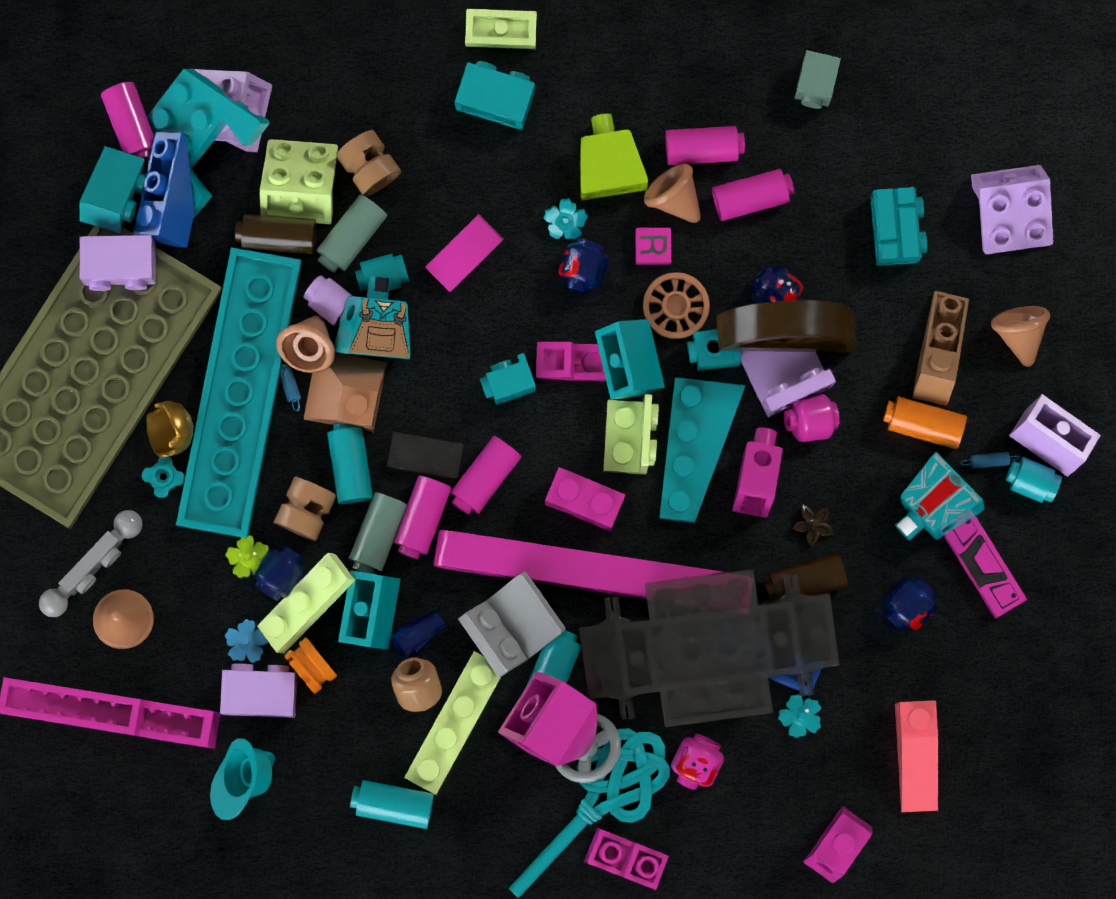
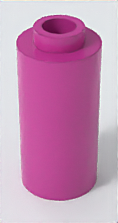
M120 83L106 89L101 93V97L122 152L144 158L145 163L148 162L154 142V134L134 83Z
M736 126L665 130L667 165L738 161L739 154H745L744 133H737Z
M781 169L712 187V195L720 221L789 203V195L794 194L790 175H783Z
M493 436L450 492L455 497L452 503L467 515L472 511L479 514L521 459V455L504 441Z
M418 476L393 542L399 546V553L414 559H418L419 554L427 555L452 488L428 477Z

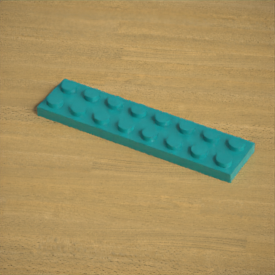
M231 247L176 525L179 527L248 539L280 377V368L283 361L277 351L276 340L279 333L290 325L302 264L299 259Z

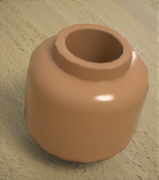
M409 658L401 662L393 671L391 677L392 687L397 701L403 709L411 712L425 711L434 706L440 699L442 694L441 683L436 668L430 661Z

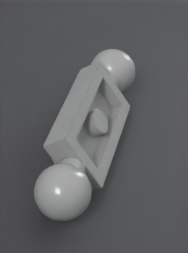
M124 510L117 514L114 519V529L111 532L107 531L58 583L60 586L57 589L46 590L40 596L39 607L43 614L48 617L62 615L67 609L69 596H74L77 592L80 594L85 593L96 581L93 575L102 566L108 568L116 561L121 554L118 549L123 545L122 540L137 536L142 529V519L138 513L132 510Z

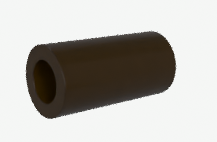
M244 214L243 221L236 222L235 241L241 242L242 249L300 254L314 253L316 237L315 219Z
M838 553L768 574L769 581L764 582L769 602L776 601L778 607L848 587L846 573Z

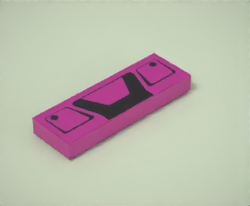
M976 516L944 535L995 619L1027 600Z

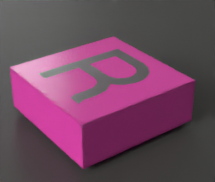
M636 228V265H671V228Z

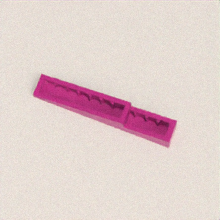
M5 677L3 678L0 694V714L215 749L221 716L220 713Z

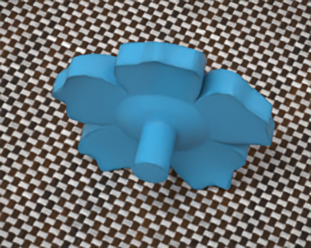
M245 619L243 623L238 624L239 631L229 628L225 637L227 645L233 646L228 653L232 660L244 661L247 655L251 663L260 661L264 651L259 646H264L269 642L260 629L255 631V622Z

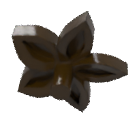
M801 506L803 521L797 522L791 530L798 533L806 532V542L810 548L818 541L819 535L823 537L834 535L831 526L824 523L828 517L829 508L821 509L814 515L809 507Z

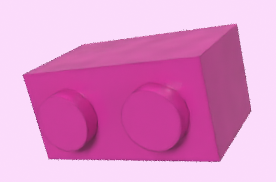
M559 467L545 499V505L611 532L623 504L625 494Z

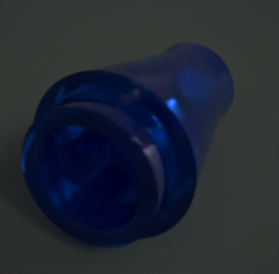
M433 610L423 617L396 627V632L390 637L399 653L405 659H408L411 656L417 657L446 626L438 613Z

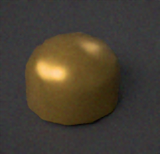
M165 401L155 404V408L158 409L148 413L146 418L147 433L155 454L163 458L183 452L190 445L193 436L194 426L190 414L180 403Z

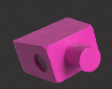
M757 428L754 442H747L742 457L732 511L764 518L768 517L775 498L783 450L781 447L775 446L776 431L769 428Z
M842 806L803 862L828 881L834 883L846 873L873 834L872 827Z

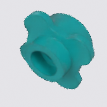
M169 456L159 457L157 464L151 468H145L142 472V479L152 485L154 494L158 498L167 497L169 491H172L176 486H181L185 481L184 474L175 469L172 465L173 460ZM163 473L167 475L165 480L160 479V475Z

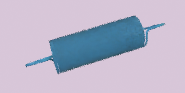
M287 363L282 364L280 378L287 401H298L301 397L292 367Z
M1009 452L971 455V464L962 465H972L973 469L1010 465L1011 457L1008 455Z

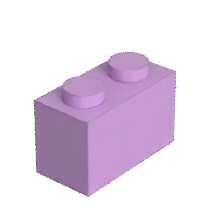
M152 235L80 237V280L84 285H89L90 290L94 291L111 290V285H125V289L128 290L147 289V284H156L155 240Z
M1043 394L1024 411L1010 434L1011 438L1067 477L1086 461L1101 436Z
M232 664L231 670H222L220 714L295 718L297 674L289 672V666L268 665L267 672L253 671V665Z

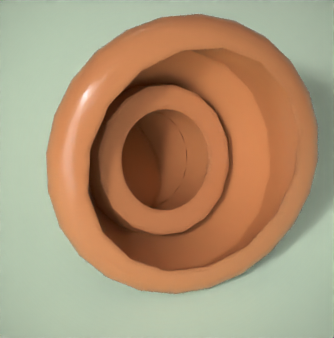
M682 163L663 172L646 190L644 203L648 207H654L691 223H697L701 218L692 176V167L689 164Z
M1038 306L1013 308L995 316L991 321V327L1001 336L1024 366L1030 367L1035 362L1046 324L1050 319V313L1047 309Z
M320 315L312 316L300 323L288 326L277 336L276 348L279 355L289 366L296 370L308 373L320 372L328 368L334 360L335 348L330 340L325 320Z
M127 589L116 590L105 595L98 602L93 614V627L99 639L106 645L117 649H129L142 643L149 636L154 623V614L149 602L141 594Z

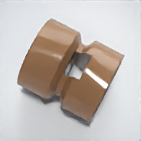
M374 130L366 131L353 138L336 153V157L346 172H353L355 174L352 181L365 197L382 190L401 174V170L392 156L383 154L385 146Z
M294 477L286 493L289 502L281 504L274 523L299 536L316 541L324 525L321 516L329 514L336 495L314 483Z

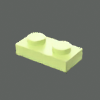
M467 9L465 46L535 49L537 11Z

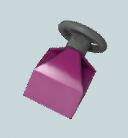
M536 671L498 731L499 734L530 755L555 765L557 770L567 779L579 783L594 782L606 776L616 765L621 751V740L616 727L609 719L597 714L596 703L564 681ZM598 725L602 729H604V731L596 735V729ZM610 741V751L607 759L600 767L591 771V757L596 754L597 748ZM579 759L578 771L573 770L566 763Z

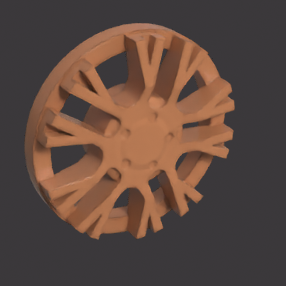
M676 272L660 276L648 287L643 300L645 319H649L650 327L659 335L671 339H683L693 335L694 332H697L704 325L709 313V297L705 288L697 279L684 273ZM679 279L685 280L683 292L676 291ZM671 280L673 291L670 293L664 292L660 285L662 282ZM691 285H694L700 292L694 298H688L686 295V291ZM653 290L664 296L663 301L651 295ZM693 302H703L704 307L690 308ZM649 303L659 304L662 308L661 311L650 314ZM695 312L702 315V317L695 325L689 320L688 313ZM664 314L667 318L660 325H657L654 321ZM684 319L689 330L683 331L679 320ZM669 321L676 323V332L664 330Z

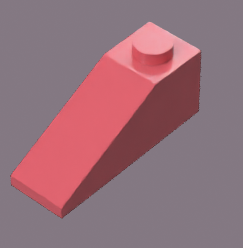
M936 701L896 703L895 716L901 812L938 811V727Z

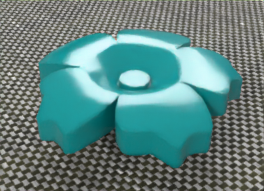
M569 198L561 199L559 208L553 205L550 209H546L544 219L549 222L548 230L550 231V236H553L555 239H559L563 234L566 239H577L582 234L579 227H583L588 218L585 209L576 210V204L572 203Z
M800 694L791 695L789 701L786 702L788 709L779 711L778 719L784 727L791 725L789 735L796 739L800 736H805L806 729L816 733L821 728L819 723L820 717L814 715L821 709L817 700L812 701L807 698L803 704Z

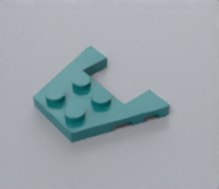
M183 69L149 113L147 119L154 137L156 132L183 133L186 135L195 218L212 197L192 170L205 151L226 125L229 126L243 146H250L256 142L270 122L262 115H255L249 111L248 106L240 100L235 101L224 94L222 88L194 69Z

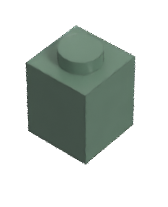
M806 50L794 99L801 100L802 105L810 108L820 109L822 105L828 107L832 98L841 58Z

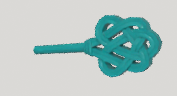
M629 728L617 730L620 740H626L621 748L619 759L612 769L610 779L604 781V776L594 782L580 783L588 793L585 799L581 800L579 809L576 811L577 815L508 888L513 894L519 898L587 824L592 825L593 822L602 819V816L608 812L620 822L634 823L644 818L651 807L652 794L663 788L670 777V767L664 759L665 745L660 736L651 732L636 733ZM610 741L604 744L603 748L597 749L596 754L591 757V763L598 761L595 769L600 767L607 759L610 751ZM643 744L652 745L653 753L645 752ZM579 761L576 767V771H578L579 769ZM628 762L636 763L637 770L622 776ZM658 770L657 777L651 781L650 776ZM639 782V788L619 795V790ZM607 793V800L593 808L599 794ZM640 800L635 810L626 811L621 808Z

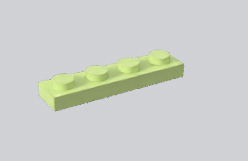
M475 651L473 652L404 777L437 795L501 679L484 656Z

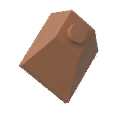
M335 353L334 360L328 368L312 373L304 420L332 425L345 423L355 427H362L364 431L374 432L387 362Z

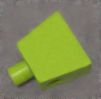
M612 114L593 116L591 122L594 135L582 137L580 144L581 201L647 190L648 178L631 131H614Z

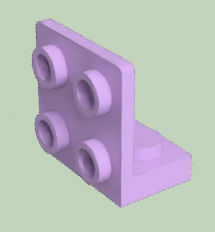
M194 69L222 88L224 94L235 101L240 100L247 105L248 110L255 115L266 116L272 89L270 83L249 72ZM226 125L215 140L226 141L246 152H258L261 135L253 145L243 146L229 126Z
M1041 165L971 174L972 188L979 198L982 250L985 254L1053 244L1050 178Z
M740 352L741 363L768 418L788 409L790 403L797 402L808 397V395H817L831 389L836 382L830 369L824 371L816 352Z

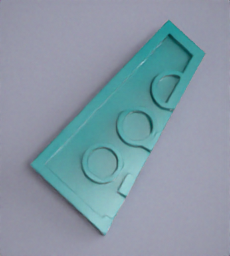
M675 377L659 519L695 523L746 385Z

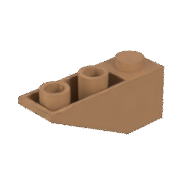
M934 291L912 394L913 399L947 406L957 377L969 303L968 298Z

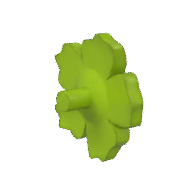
M250 535L248 539L241 538V540L237 541L238 548H228L226 556L231 565H236L233 574L237 575L238 578L249 577L251 571L258 577L266 572L267 562L263 558L270 555L268 545H263L261 542H257L254 545V539Z

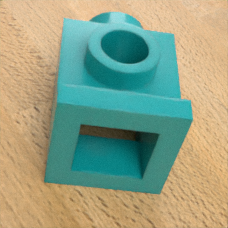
M717 329L694 332L692 336L693 341L687 342L689 362H696L697 372L736 367L742 361L740 351H719L718 353L708 351L707 345L710 342L718 343Z
M524 353L517 355L518 363L512 364L511 360L497 363L491 366L492 372L487 373L486 377L480 378L486 399L493 397L495 404L499 405L536 392V385Z

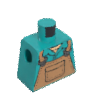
M369 276L367 298L347 297L334 345L335 352L410 359L408 305L405 301L388 300L390 278Z

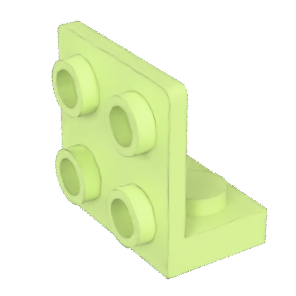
M270 139L267 144L260 185L261 215L315 219L316 223L331 224L333 215L332 189L338 146L336 144Z
M645 394L643 402L607 401L604 472L646 475L648 466H654L657 440L650 439V430L656 431L659 404H652V395Z

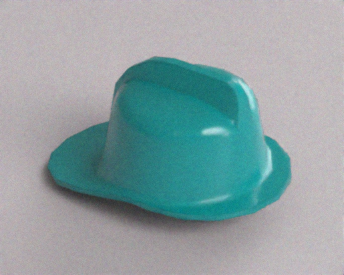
M238 738L231 743L211 784V806L215 815L221 820H231L237 817L250 798L259 796L268 790L272 780V766L275 760V756L271 752L253 748L246 739Z

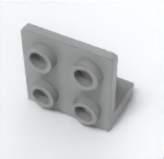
M526 572L520 573L488 600L458 618L499 678L527 661L565 631V626Z

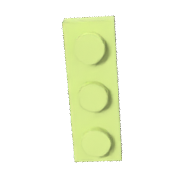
M327 553L257 627L276 653H285L341 596L355 579L336 554Z

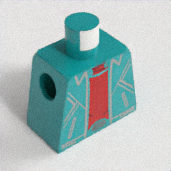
M936 452L900 497L902 505L909 513L896 523L895 526L909 541L923 528L937 540L981 513L985 509L984 502Z

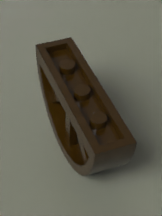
M816 300L775 301L742 306L717 315L719 351L852 353L857 348L854 310L840 303Z

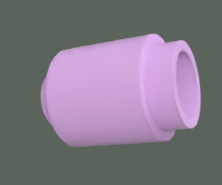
M320 275L308 287L303 297L309 301L308 306L335 327L341 321L347 297L352 295L331 278L325 279Z

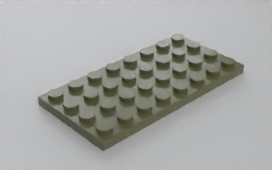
M94 226L88 236L135 235L124 227L119 234ZM156 247V284H147V289L128 290L125 289V285H111V290L106 291L90 290L89 285H84L80 280L79 249L0 372V486L71 529L221 294L222 287Z

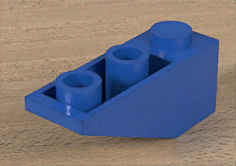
M156 132L133 235H152L159 246L187 248L195 213L186 135L183 133Z

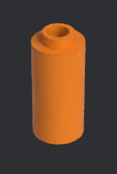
M897 396L895 402H888L883 418L884 422L889 423L888 430L955 450L959 447L967 420L965 415Z

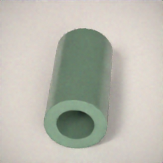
M359 194L317 248V252L321 255L318 261L333 273L337 269L345 272L386 219L387 214L370 199Z
M374 493L348 558L354 562L353 569L373 574L374 570L382 572L407 504L387 495Z

